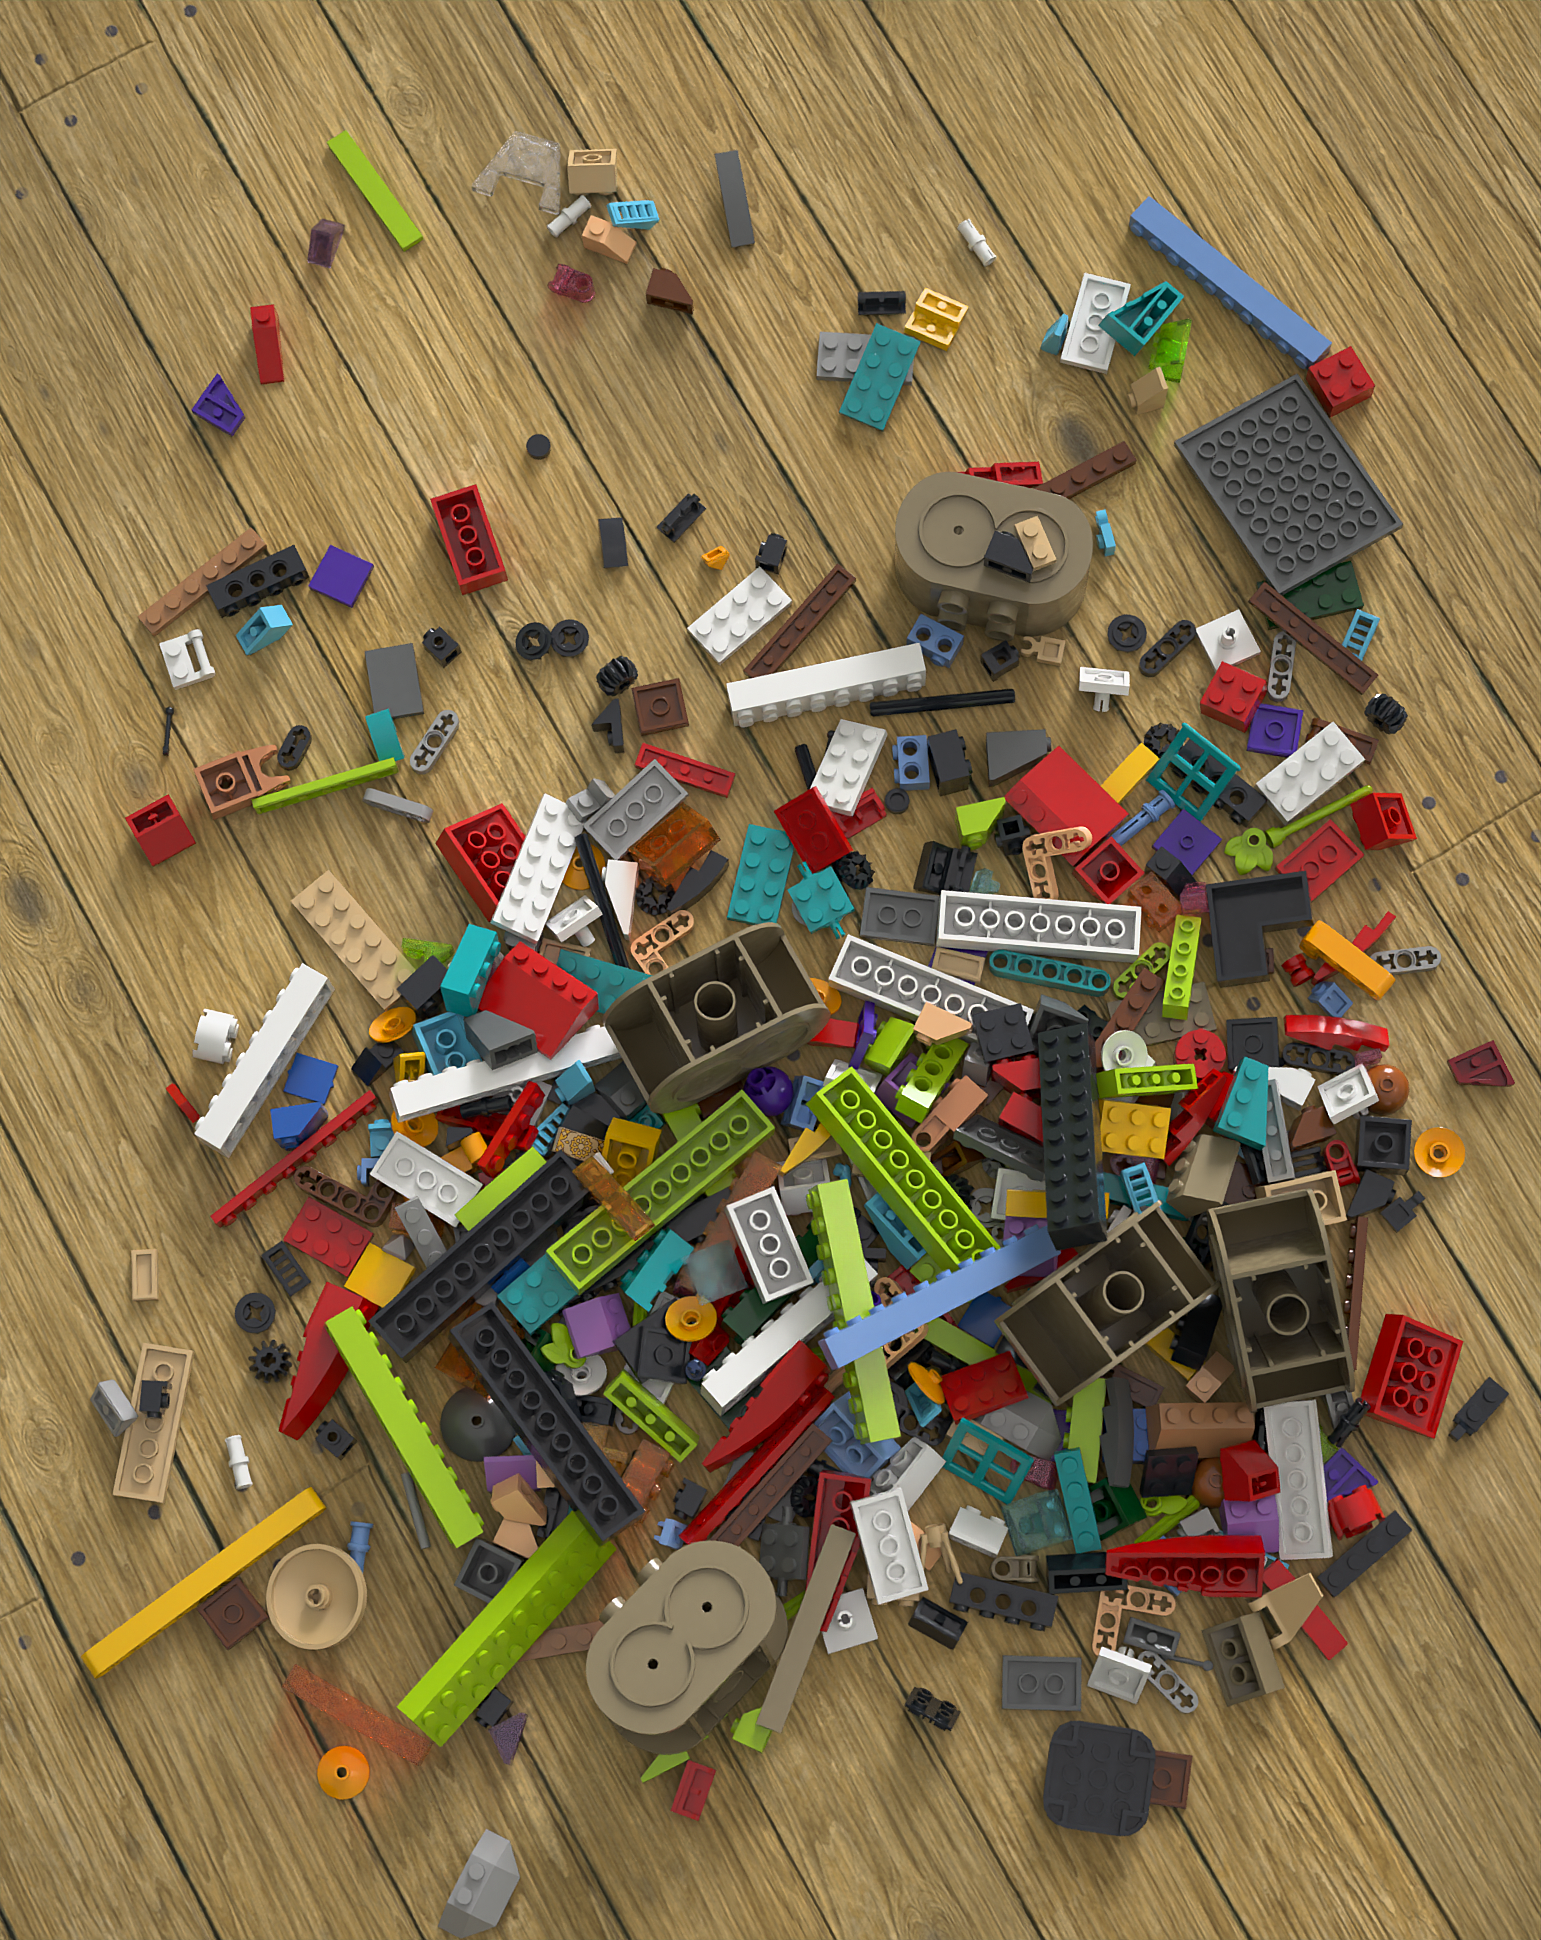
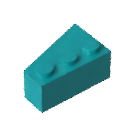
M1165 281L1145 292L1137 299L1126 303L1123 307L1108 313L1098 326L1133 356H1136L1184 298V295Z
M468 924L440 986L446 1011L466 1017L477 1013L494 959L499 955L501 943L496 931Z
M1247 1057L1239 1061L1213 1132L1258 1150L1266 1146L1269 1066Z
M669 1227L665 1231L663 1229L658 1231L652 1240L654 1242L649 1250L644 1249L636 1259L638 1262L633 1270L628 1269L620 1279L622 1284L619 1287L624 1293L648 1312L653 1307L650 1302L659 1292L663 1293L667 1287L665 1285L673 1274L679 1271L694 1250L689 1243Z

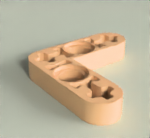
M1075 827L1040 833L1024 840L1022 849L1034 898L1058 900L1059 891L1051 856L1077 852L1089 847L1092 842V834L1087 828ZM1078 835L1084 838L1083 842L1074 841L1070 843V839ZM1054 836L1062 840L1061 849L1053 846L1052 839ZM1045 843V847L1036 850L1031 848V844ZM1037 864L1044 866L1046 870L1044 877L1037 875L1035 871ZM1046 880L1048 881V883L1045 885H1039V883L1044 882ZM1042 892L1050 893V897H1043Z
M686 910L677 911L632 943L631 954L644 973L650 974L649 968L653 964H660L663 970L669 968L659 953L693 930L694 918L692 914ZM680 917L684 920L688 918V926L684 928L683 925H680L675 929L678 934L674 935L668 925L672 923L674 928L679 924L678 919ZM658 931H667L670 934L669 939L666 942L657 941L655 936ZM651 937L653 944L657 948L653 949L651 945L646 949V955L642 953L636 954L638 952L637 946L646 947L650 944L648 938Z
M887 1277L880 1278L874 1286V1292L880 1296L884 1307L892 1304L891 1297L884 1293L885 1285L890 1286L889 1291L893 1296L904 1292L896 1281ZM927 1323L918 1327L919 1331L917 1333L910 1331L898 1337L902 1341L901 1348L898 1351L891 1350V1342L882 1346L891 1355L888 1357L884 1352L887 1369L927 1335Z
M1128 1585L1126 1605H1121L1123 1599L1115 1598L1113 1602H1109V1597L1104 1594L1109 1591H1100L1092 1639L1093 1654L1098 1657L1100 1649L1096 1648V1644H1100L1103 1639V1635H1098V1630L1104 1633H1114L1113 1638L1107 1637V1645L1111 1646L1112 1651H1115L1122 1609L1156 1616H1168L1174 1611L1176 1606L1174 1597L1167 1592ZM1115 1590V1593L1123 1595L1124 1591ZM1135 1592H1140L1145 1597V1603L1141 1607H1135L1130 1602V1597ZM1149 1594L1154 1595L1152 1599L1154 1601H1161L1162 1597L1167 1598L1166 1601L1171 1603V1607L1166 1608L1165 1612L1160 1611V1606L1152 1604V1610H1148ZM1109 1613L1114 1616L1115 1624L1112 1628H1104L1101 1625L1100 1618L1103 1614Z

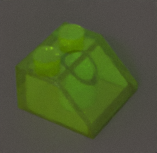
M1192 319L1162 324L1160 333L1155 332L1153 347H1157L1156 355L1151 354L1148 369L1161 367L1165 381L1177 383L1181 381Z

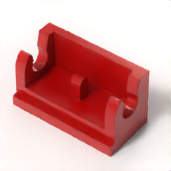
M873 787L862 793L853 816L832 812L847 840L887 817L884 811L885 807Z
M688 1760L670 1811L699 1821L716 1770Z

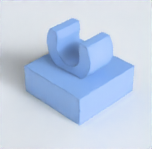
M667 1518L665 1522H658V1525L663 1527L661 1536L655 1535L654 1539L659 1541V1544L675 1550L682 1548L683 1540L679 1535L687 1525Z

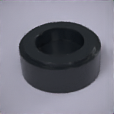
M535 434L527 441V452L533 459L541 460L550 454L551 445L546 436Z
M895 788L886 794L885 806L889 812L902 814L908 809L910 799L906 791Z

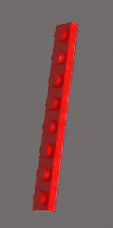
M371 1090L366 1092L210 1216L220 1228L231 1225L236 1221V1215L243 1210L248 1211L257 1204V1199L263 1194L268 1195L277 1188L276 1184L283 1178L288 1179L292 1177L297 1171L296 1168L303 1162L306 1164L312 1161L317 1156L316 1152L322 1147L327 1148L337 1140L336 1136L342 1131L348 1132L357 1124L356 1120L361 1116H368L377 1108L376 1105L379 1103L378 1099Z
M818 1387L811 1394V1401L805 1407H800L762 1444L681 1532L679 1537L687 1545L706 1541L711 1531L721 1525L725 1520V1516L742 1502L745 1494L751 1488L758 1485L761 1477L767 1470L777 1464L779 1457L786 1450H789L801 1433L813 1424V1420L830 1406L835 1396L825 1387Z

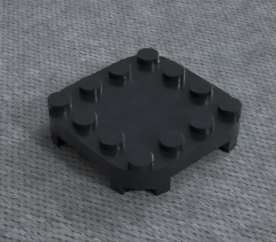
M1069 1721L1060 1725L1053 1733L1048 1753L1043 1791V1808L1047 1817L1056 1825L1075 1830L1114 1836H1130L1138 1832L1146 1823L1149 1815L1156 1760L1155 1748L1151 1740L1141 1731L1085 1721Z

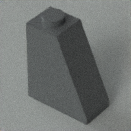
M1046 729L986 733L989 787H994L1036 766L1047 756V752H1051V737H1046Z
M487 1010L463 1019L466 1039L492 1070L538 1052L535 1032L532 1029Z

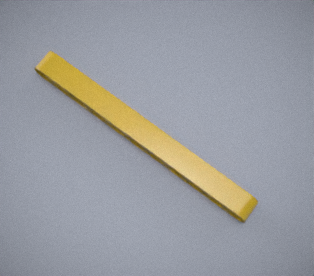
M312 1487L305 1489L86 1651L80 1658L95 1679L105 1675L318 1517L327 1507Z

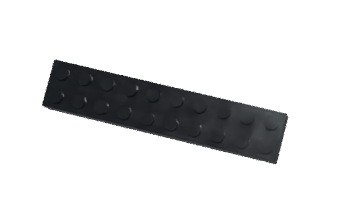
M1088 1023L1038 1033L1047 1230L1056 1251L1108 1241L1099 1096L1096 1079V1048Z
M560 1150L368 1322L397 1355L407 1363L487 1292L504 1275L506 1270H509L520 1258H525L597 1193L595 1186L569 1157Z
M493 1301L450 1330L448 1336L450 1342L599 1548L643 1517L645 1513L643 1507Z

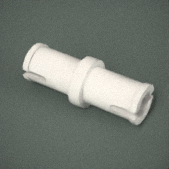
M581 195L568 208H563L561 210L562 213L547 225V229L557 238L571 224H576V219L592 207L590 202Z
M970 219L965 220L957 227L958 231L961 232L969 243L968 248L971 251L974 250L984 266L990 265L996 260V255L993 254L985 242L986 238L978 233Z
M241 1435L225 1439L230 1457L228 1464L233 1470L236 1489H245L253 1485L247 1465L249 1458L245 1456Z

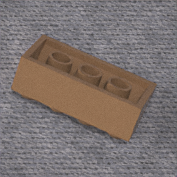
M1246 1402L1159 1403L1146 1407L1149 1450L1196 1447L1199 1452L1198 1459L1220 1457V1448L1251 1440L1255 1429L1254 1414L1249 1412Z

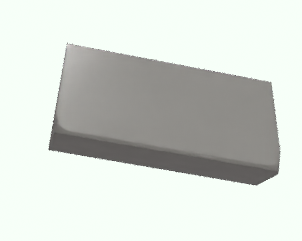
M115 1380L98 1383L90 1400L113 1436L118 1437L138 1418V1414Z

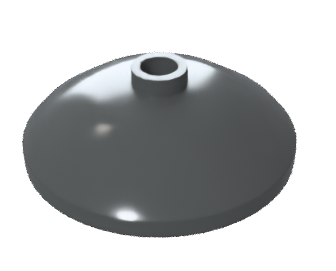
M471 1385L457 1391L447 1401L442 1411L440 1427L446 1445L457 1456L468 1461L484 1462V1457L500 1456L509 1448L516 1435V1431L482 1385ZM475 1417H481L480 1425H473L472 1421Z

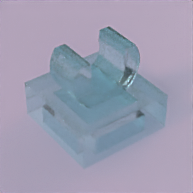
M984 868L976 871L969 893L993 895L994 892L998 893L1001 883L991 880L993 871Z

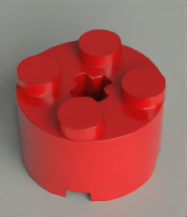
M1202 1028L1190 1031L1178 1041L1173 1054V1065L1194 1064L1197 1083H1199L1213 1068L1221 1072L1226 1058L1225 1047L1220 1038L1210 1031ZM1196 1054L1204 1056L1203 1060H1195L1194 1057Z
M1366 1485L1352 1490L1353 1494L1346 1498L1339 1495L1328 1501L1329 1522L1338 1540H1342L1344 1534L1346 1539L1359 1535L1373 1528L1371 1522L1378 1519L1380 1524L1386 1519L1372 1489H1368Z

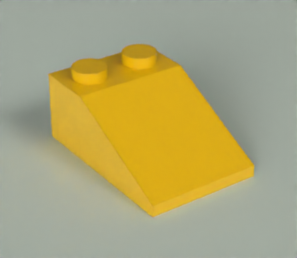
M613 1117L605 1135L602 1156L614 1173L596 1195H605L607 1198L612 1197L656 1161L662 1130Z

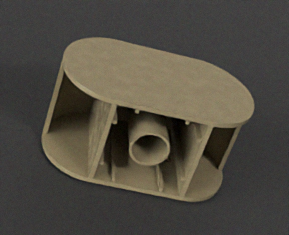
M940 472L926 477L916 484L904 498L895 524V574L897 582L911 604L928 615L938 617V623L955 631L965 630L966 624L986 628L985 635L992 639L1012 641L1014 634L1034 637L1045 635L1061 628L1073 618L1083 602L1093 552V538L1086 516L1068 498L958 472ZM1038 516L1057 559L1055 564L1033 571L1030 583L983 566L984 556L995 531H1006L1019 539L1014 529V524Z
M768 922L743 929L636 984L610 1005L603 1016V1024L650 1110L661 1114L694 1105L748 1077L752 1070L769 1066L790 1055L813 1039L826 1026L831 1013L786 938L782 927L777 923Z
M1307 1188L1207 1209L1209 1249L1216 1282L1220 1280L1222 1286L1218 1288L1223 1307L1228 1344L1237 1380L1243 1391L1249 1412L1254 1413L1257 1412L1258 1408L1345 1390L1348 1393L1354 1392V1369L1330 1246L1320 1208L1312 1189Z
M1160 1200L1142 1213L1138 1214V1212H1135L1107 1233L1108 1241L1091 1244L1013 1301V1307L994 1320L997 1327L1056 1407L1101 1377L1222 1286L1220 1280L1215 1282L1166 1217L1159 1207L1163 1204Z
M700 1541L678 1549L664 1563L658 1558L652 1559L636 1577V1582L641 1587L627 1601L621 1596L613 1599L599 1616V1620L604 1625L594 1636L586 1660V1678L590 1693L600 1710L621 1736L634 1746L647 1752L672 1755L685 1752L698 1745L775 1664L784 1651L788 1638L787 1616L780 1598L776 1596L777 1593L774 1591L768 1574L751 1554L738 1546L726 1542Z

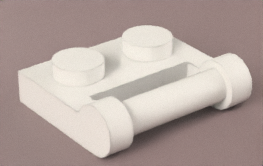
M200 629L192 630L186 635L159 643L175 690L210 679L216 675L214 668L210 666L202 642L203 634ZM192 643L201 670L198 672L194 671L186 646Z

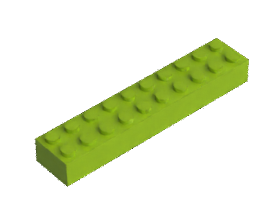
M852 1066L819 1090L806 1103L808 1108L943 1272L950 1269L951 1273L958 1270L957 1264L969 1258H972L973 1262L982 1258L980 1253L988 1248L994 1247L995 1250L1001 1248Z
M743 1090L739 1091L546 1250L547 1259L578 1295L582 1294L773 1136L775 1126Z
M848 1179L817 1184L808 1190L809 1194L806 1195L807 1207L809 1210L812 1209L814 1220H811L812 1231L814 1235L818 1236L819 1245L816 1246L817 1256L819 1260H823L824 1265L822 1280L824 1286H828L830 1296H827L829 1311H833L835 1321L832 1322V1328L838 1327L839 1330L847 1327L846 1321L858 1315L862 1319L869 1316L868 1310L874 1307ZM881 1346L844 1365L846 1373H843V1382L845 1388H849L851 1398L848 1399L850 1413L855 1415L856 1424L853 1425L856 1440L860 1439V1444L901 1436L883 1347Z
M350 1307L326 1321L324 1327L452 1548H458L483 1533L481 1527L484 1526V1522L477 1511L472 1513L468 1504L471 1503V1500L464 1489L459 1491L455 1484L458 1478L452 1467L446 1468L441 1460L445 1458V1455L438 1444L433 1446L429 1436L432 1433L425 1421L420 1423L416 1417L419 1411L412 1399L407 1401L402 1393L406 1388L399 1377L394 1378L391 1374L390 1369L393 1366L386 1354L381 1356L377 1350L380 1344L373 1332L368 1333L364 1325L367 1321L360 1309L355 1311L353 1307Z
M572 1510L398 1704L397 1708L441 1748L617 1548L610 1541L599 1548Z

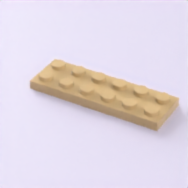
M327 870L293 898L291 903L386 1012L401 1000L397 988L416 970L335 876Z
M143 1343L131 1405L138 1414V1418L125 1430L112 1495L165 1504L195 1353L193 1350ZM142 1380L168 1381L172 1384V1390L167 1389L166 1392L170 1394L169 1408L165 1409V1415H162V1419H148L146 1414L139 1411Z

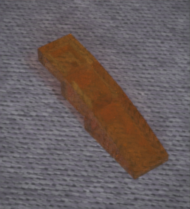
M590 1156L572 1170L574 1176L588 1189L591 1196L635 1242L655 1227L653 1221L593 1156Z

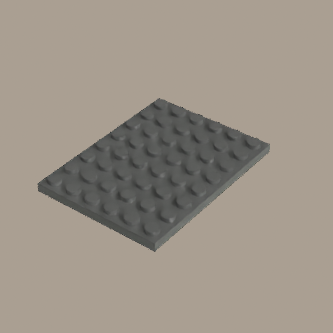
M1298 373L1174 441V447L1263 577L1280 595L1286 594L1403 527L1400 518Z

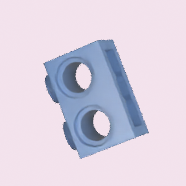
M920 614L907 637V645L920 643L923 655L931 658L930 661L940 667L944 665L948 668L953 663L964 641V636L923 614ZM927 634L930 638L926 641H920L917 636ZM941 645H948L951 650L941 652L938 648Z
M927 735L897 737V745H892L893 760H898V768L894 769V782L899 783L900 789L904 791L929 789ZM911 747L916 750V753L909 756L903 751ZM908 771H914L918 776L915 779H908L905 774Z
M805 1075L795 1076L793 1080V1099L789 1107L784 1111L781 1124L800 1131H804L805 1128L813 1131L817 1117L808 1108L806 1103L819 1090L825 1087L823 1086L824 1082Z

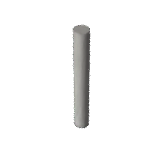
M409 1472L403 1473L401 1478L421 1550L431 1547L413 1479Z

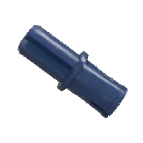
M697 1359L691 1360L686 1365V1375L693 1381H701L706 1373L704 1363Z

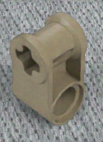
M1039 1556L998 1557L990 1564L989 1573L994 1580L1000 1582L1040 1583L1039 1578H1037V1561H1039ZM998 1562H1003L1008 1566V1574L1006 1576H999L996 1573L995 1565Z

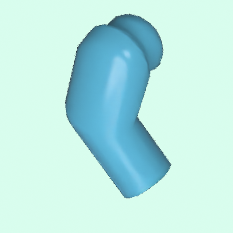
M837 1163L833 1174L839 1176V1180L848 1179L850 1189L852 1184L851 1168L847 1164Z

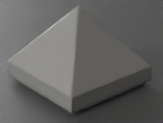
M392 1235L383 1246L382 1251L405 1261L414 1250L415 1245L404 1235Z

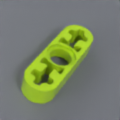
M1162 942L1153 944L1115 980L1112 988L1114 996L1119 1000L1124 999L1127 992L1120 993L1119 984L1126 985L1130 981V977L1127 976L1128 974L1135 981L1138 977L1135 974L1137 966L1144 965L1150 972L1156 975L1169 962L1170 947ZM1154 950L1158 952L1161 950L1165 951L1164 960L1158 958L1153 965L1149 962L1155 956Z

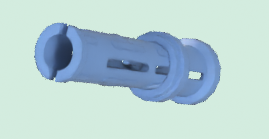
M1160 790L1158 792L1159 795L1151 802L1144 803L1141 807L1142 811L1111 835L1120 846L1125 844L1150 822L1159 821V817L1169 808H1175L1174 801L1164 790Z
M350 1521L352 1532L350 1543H347V1547L350 1550V1556L355 1560L363 1573L365 1555L371 1547L368 1545L370 1529L373 1528V1524Z

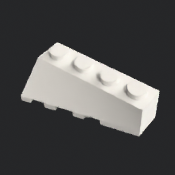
M914 1436L890 1459L891 1464L887 1468L879 1469L872 1475L874 1480L871 1482L870 1496L900 1487L907 1511H909L946 1461L929 1445Z

